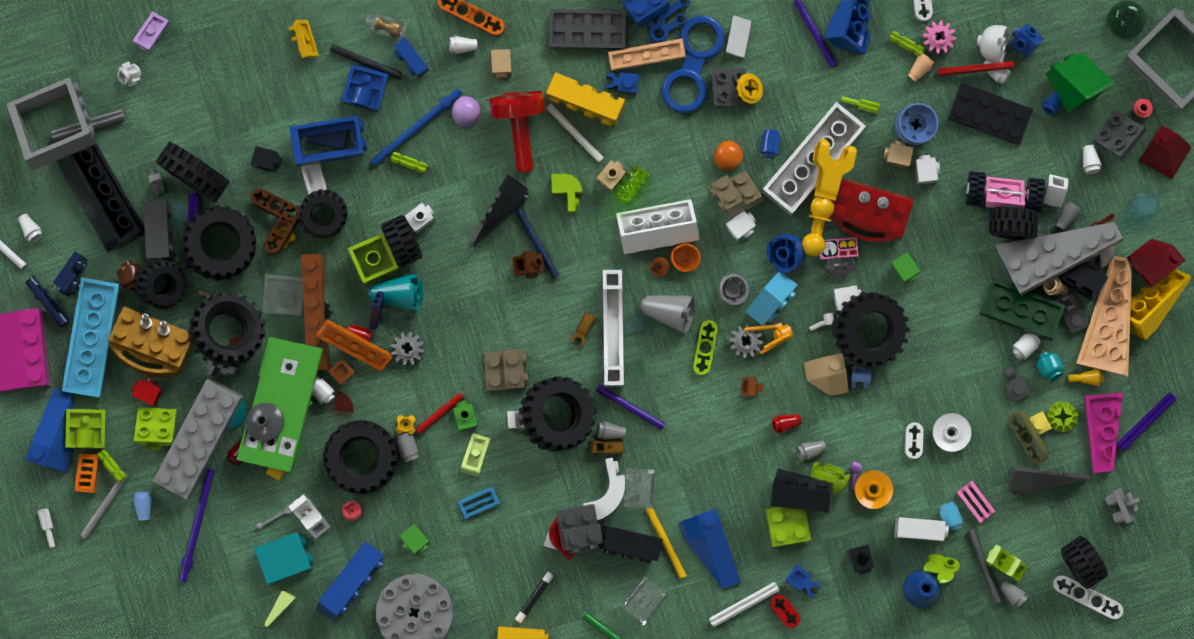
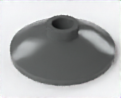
M260 403L254 406L246 419V427L249 434L259 441H270L276 438L282 431L284 424L282 412L271 403ZM261 418H265L264 424H260Z

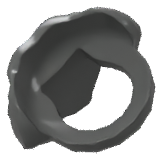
M835 257L827 260L824 270L829 272L834 278L843 280L857 266L852 258Z

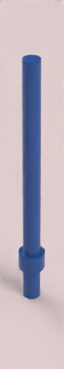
M457 88L448 97H443L437 106L370 161L373 165L379 164L441 111L447 110L452 106V102L463 94L461 90Z

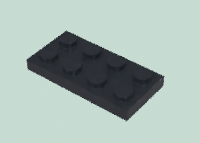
M961 82L948 119L1020 145L1033 109Z

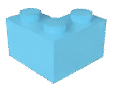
M778 272L745 312L762 326L767 321L771 323L778 315L775 311L777 309L781 311L796 294L793 290L797 284L784 273Z

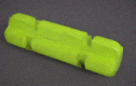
M893 31L889 37V41L898 43V46L909 52H914L913 54L916 56H921L925 50L923 46L916 45V42L907 37H901L896 31Z
M393 152L391 156V162L400 163L401 166L412 170L416 169L417 172L423 174L427 170L428 165L424 162H418V160L405 155L401 156L397 152Z
M101 450L97 454L100 461L103 462L116 481L120 483L125 480L126 474L106 450Z

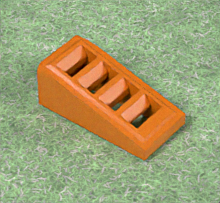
M79 454L75 481L76 492L96 493L99 464L97 454ZM84 459L94 460L93 464L83 462ZM83 467H92L93 470L83 471ZM82 474L92 475L91 479L82 478ZM82 482L91 483L90 486H81Z

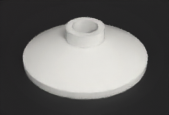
M948 413L941 416L935 422L933 438L941 449L949 452L959 451L969 443L971 427L963 416L956 413ZM949 429L954 430V436L948 435Z

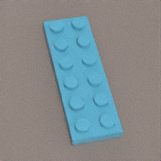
M81 277L62 391L101 397L109 353L108 338L113 329L120 284Z

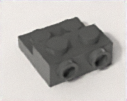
M595 504L556 511L563 550H569V553L580 552L581 547L587 546V549H595L599 547L598 544L603 543L601 526L597 522Z

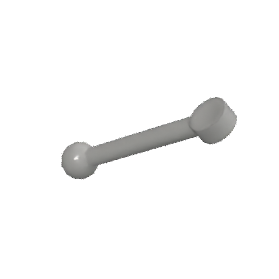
M288 506L285 507L281 513L263 523H257L256 529L262 530L265 525L279 517L291 514V509Z

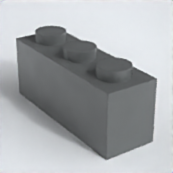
M166 200L143 202L146 259L156 260V258H161L163 260L172 259V254H175L174 243H171V235H174L173 224H170V216H173L172 205H169V202Z

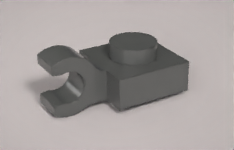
M1012 367L1003 370L1009 381L1004 386L1013 402L1031 393L1022 376L1017 378Z

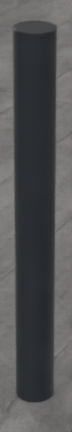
M334 44L331 45L330 51L389 74L399 80L402 77L403 73Z

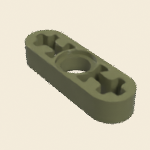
M1023 411L1012 414L1009 418L1010 426L1029 459L1035 464L1042 463L1048 458V450L1028 415ZM1025 433L1031 434L1032 442L1026 440Z

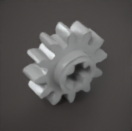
M739 325L738 333L732 331V335L735 338L729 339V342L734 343L730 349H737L736 356L743 353L744 359L748 353L751 357H754V350L760 352V348L757 345L763 344V341L758 340L762 334H755V331H744ZM741 338H750L749 343L751 345L743 346Z
M402 332L401 339L394 337L397 344H391V347L396 349V351L391 353L392 356L398 355L396 362H400L402 359L404 366L407 365L408 361L414 365L415 358L421 361V357L418 354L425 353L423 349H420L424 342L418 343L419 335L412 338V332L408 333V337ZM407 344H410V347L413 348V350L409 351V353L406 354V351L403 349V347L407 346Z

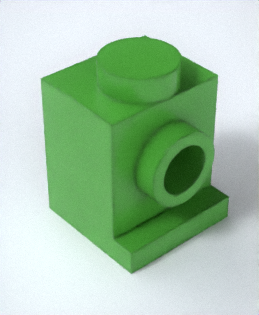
M467 401L457 403V407L453 408L459 431L478 427L472 403L468 404ZM464 411L468 412L469 414L468 417L465 419L461 417V414Z

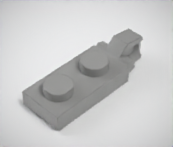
M158 169L151 171L147 179L152 192L156 191L158 196L165 194Z

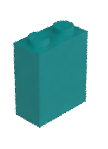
M296 532L254 548L267 585L313 569L311 564H314L311 553L307 554L305 546L308 544L304 534L300 535V532Z

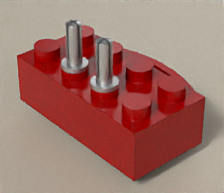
M842 177L836 201L833 200L834 212L830 218L843 231L861 240L873 242L891 241L903 237L914 199ZM847 221L859 229L869 232H884L886 235L885 237L878 238L863 236L849 230L843 223Z

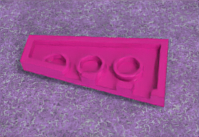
M1123 393L1084 397L1093 473L1111 472L1114 469Z

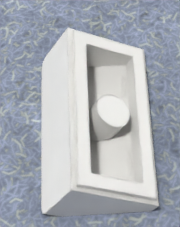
M733 16L725 55L744 58L751 26L750 20Z

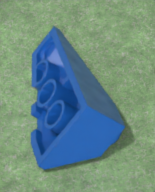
M54 388L26 458L27 461L67 473L73 456V448H65L66 409H73L72 393Z
M716 509L679 522L685 541L722 589L741 583Z

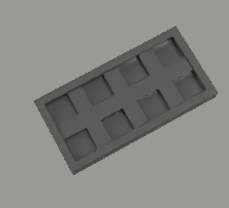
M550 9L549 48L625 49L626 11Z

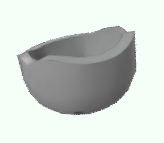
M730 274L720 281L718 292L726 303L738 305L747 298L749 285L741 275Z

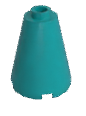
M410 274L374 283L372 288H369V298L374 302L377 291L384 292L383 305L419 312L422 308L418 307L419 302H423L424 294L423 282L418 280V277L421 276L420 274Z

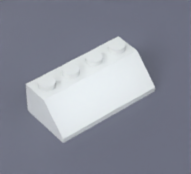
M691 199L616 213L624 254L699 240L697 221Z

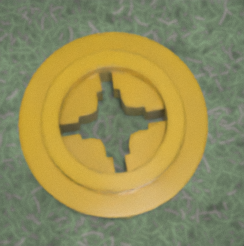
M751 73L741 75L740 79L736 81L738 84L735 88L738 90V97L742 98V102L749 104L758 102L763 95V85L760 79ZM748 86L749 88L754 90L749 92L745 89V87Z

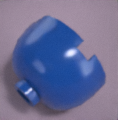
M777 235L767 246L768 260L770 263H773L774 269L779 272L794 271L805 260L806 254L803 251L802 240L795 235Z

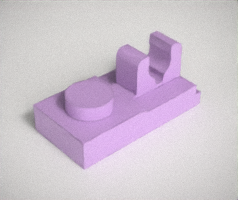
M152 11L133 39V43L139 45V49L145 52L147 50L150 51L168 26L169 20Z

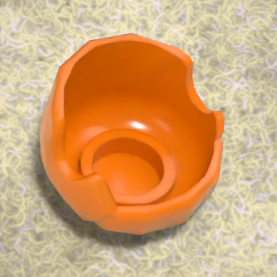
M724 141L714 151V163L723 171H733L743 160V150L734 141Z
M683 243L673 249L671 262L677 270L690 272L695 270L700 264L701 255L695 246Z

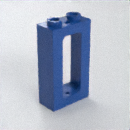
M358 116L289 127L294 160L297 167L365 156L364 151L367 150L366 139H362L361 132H365L363 120L359 121ZM346 130L353 131L355 140L353 148L312 155H304L302 152L301 139L304 137Z

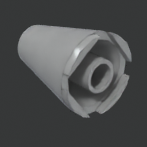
M648 295L645 299H642L640 309L643 310L644 315L680 333H687L693 320L691 314L692 311L695 312L696 301L695 297Z

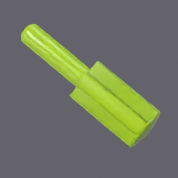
M845 96L841 98V102L859 106L858 109L878 114L880 109L879 103L862 98L861 101Z

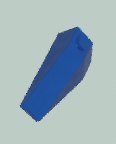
M841 0L830 20L825 39L837 48L864 55L870 39V31H867L868 20H871V14L868 13V3L872 0Z

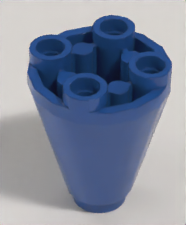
M923 569L910 573L902 587L906 600L918 608H926L935 604L940 598L942 591L941 584L937 581V576L933 573L923 572ZM924 585H928L930 587L929 592L923 591L922 588Z

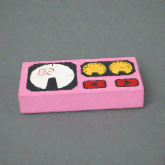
M857 238L824 240L825 249L819 255L820 260L833 259L835 257H858Z

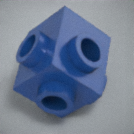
M1026 24L1023 28L1018 27L1012 34L1014 38L1010 44L1017 52H1020L1027 58L1044 38L1034 27Z

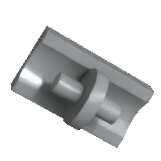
M1118 488L1105 498L1109 507L1116 504L1120 507L1121 511L1112 514L1116 524L1123 522L1127 524L1135 520L1131 509L1133 512L1138 510L1135 503L1140 501L1139 497L1133 499L1131 492L1124 495L1122 488Z

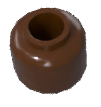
M132 261L124 262L121 264V268L117 270L120 286L127 289V291L137 289L133 283L137 281L134 279V276L139 273L137 271L138 268H141L139 264H133Z

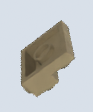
M747 171L732 178L726 175L711 183L712 189L710 193L714 200H719L718 206L722 213L726 212L729 218L764 201Z
M522 349L484 353L487 391L525 389V384H529L528 372L524 373V365H527V354L523 353Z

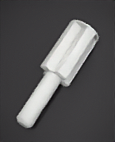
M48 508L37 511L41 527L46 532L49 547L54 548L55 543L51 531L53 525Z

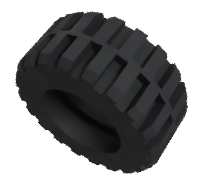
M213 206V208L203 209L202 212L193 216L184 232L182 245L187 263L197 274H201L206 279L210 278L214 279V281L237 277L247 269L255 255L257 239L253 225L249 223V219L246 216L244 217L240 211L230 209L231 207ZM225 226L235 233L238 247L231 258L225 261H215L207 257L203 252L201 240L204 233L211 227Z
M561 376L548 378L534 384L532 388L527 390V396L521 400L523 407L519 408V415H522V419L519 422L520 426L524 425L525 430H523L524 435H529L531 437L529 441L532 444L537 443L538 448L542 450L548 449L551 452L577 447L578 444L583 443L586 440L585 437L591 434V426H594L596 421L593 419V415L596 414V408H592V403L595 402L593 397H588L589 391L587 388L582 389L580 382H573L572 378H562ZM553 396L564 399L571 409L572 419L570 426L563 432H555L550 429L543 417L544 404L548 398Z
M359 420L350 421L345 425L342 424L335 432H332L330 439L325 444L326 448L325 452H323V458L325 461L324 467L334 484L354 494L376 492L388 484L398 466V451L395 441L384 428L373 422ZM354 440H368L378 450V464L369 474H352L344 465V450Z

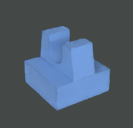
M852 366V387L856 388L857 382H863V388L867 389L869 383H871V368Z

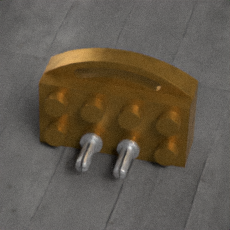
M123 307L108 338L109 348L120 362L138 373L153 377L180 376L194 347V344L190 342L192 335L188 331L127 307ZM122 353L132 356L142 362L158 366L162 369H151L140 366L127 359L125 356L122 355Z

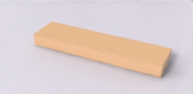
M682 38L608 52L611 71L683 59L686 58Z

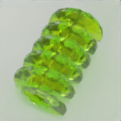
M637 165L636 167L631 166L630 170L632 173L627 172L625 174L627 179L621 180L624 186L617 185L616 188L619 192H612L618 201L628 207V202L635 203L632 198L633 196L639 197L636 191L644 190L641 184L648 185L645 178H653L647 171Z

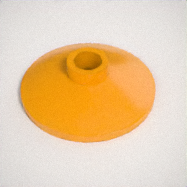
M871 470L863 473L857 479L855 496L863 506L870 509H878L888 504L891 500L893 484L885 473ZM875 486L877 492L875 494L871 493L870 487Z

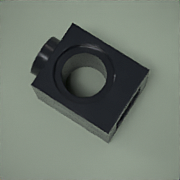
M255 146L251 165L252 167L275 173L276 168L279 169L282 158L279 157L280 154L277 151Z
M868 544L848 550L854 572L859 571L861 575L871 572L870 568L875 567ZM861 554L867 558V563L864 566H860L857 563V557Z

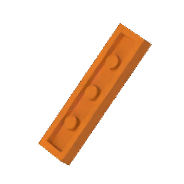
M328 319L317 332L319 339L381 372L392 359L391 353Z

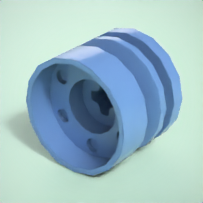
M914 103L904 108L897 115L894 121V130L901 142L909 146H918L929 141L936 134L939 119L936 112L930 106L923 103ZM916 121V125L919 127L913 130L914 127L911 124Z

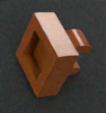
M343 358L328 370L341 386L355 374V371Z
M743 377L741 397H755L756 392H763L764 384L756 383L757 377Z

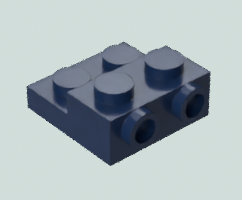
M74 251L53 282L57 285L56 290L68 298L74 292L77 293L81 278L77 275L85 270L88 259Z

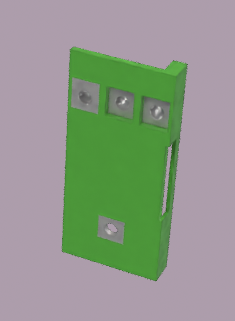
M273 337L268 338L252 408L260 403H271L282 412L284 424L282 431L276 438L270 441L256 440L255 442H253V437L245 426L237 456L238 461L292 473L294 462L298 463L303 445L300 438L323 353L322 348ZM288 364L293 365V368L290 371L287 370ZM261 418L260 424H264L265 418Z

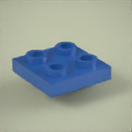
M351 65L342 102L379 112L389 74Z

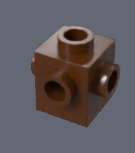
M534 251L522 252V255L512 258L515 276H526V279L537 278V274L545 272L542 253L534 254Z

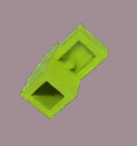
M551 174L552 196L567 195L568 214H576V209H579V197H575V195H583L580 182L569 174Z
M995 545L990 550L986 560L988 565L1017 582L1021 580L1028 568L1026 563L1009 554L998 545Z

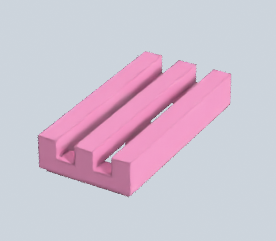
M973 481L956 492L979 523L996 512ZM969 487H971L975 491V493L987 507L989 512L985 511V509L981 506V504L969 490ZM964 491L968 494V496L972 499V501L981 511V513L983 514L982 517L979 516V514L976 512V510L973 508L970 502L963 495Z

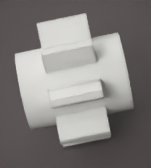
M130 62L121 64L122 67L118 68L119 71L117 73L119 81L124 85L128 84L129 87L136 85L141 77L140 68L135 64L130 65Z

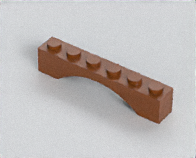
M326 254L301 255L306 345L323 349L318 370L331 369L329 343L317 337V332L325 323Z

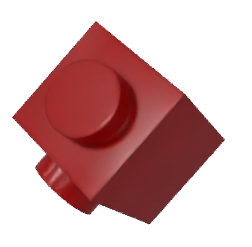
M147 377L146 380L140 378L139 382L136 381L131 391L133 392L132 396L155 407L163 389L156 386V381Z

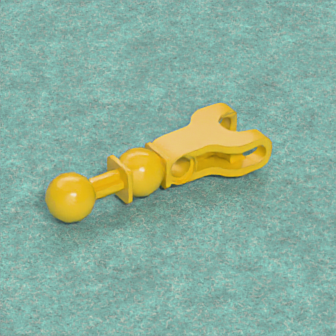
M826 139L817 141L813 154V161L819 170L814 196L817 197L810 204L812 215L809 214V217L814 218L810 234L806 235L802 240L803 251L809 257H817L825 249V241L822 237L825 221L831 222V219L828 218L834 212L832 200L836 201L842 176L854 167L857 152L854 146H846L843 148L841 156L833 160L830 156V143Z

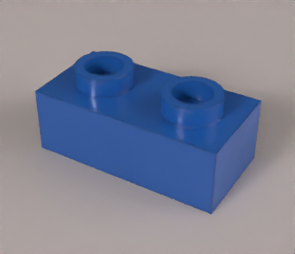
M405 38L394 45L396 49L395 55L400 61L404 60L408 64L406 68L412 76L416 74L420 78L429 71L428 66Z

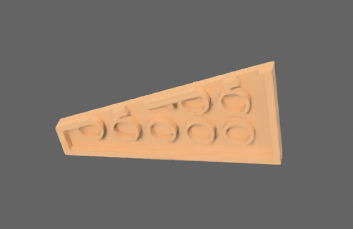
M1114 256L1106 273V276L1109 278L1100 291L1076 363L1081 366L1128 377L1132 264L1127 258Z

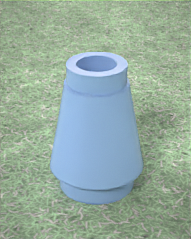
M150 492L134 493L133 502L138 520L150 519L152 501Z

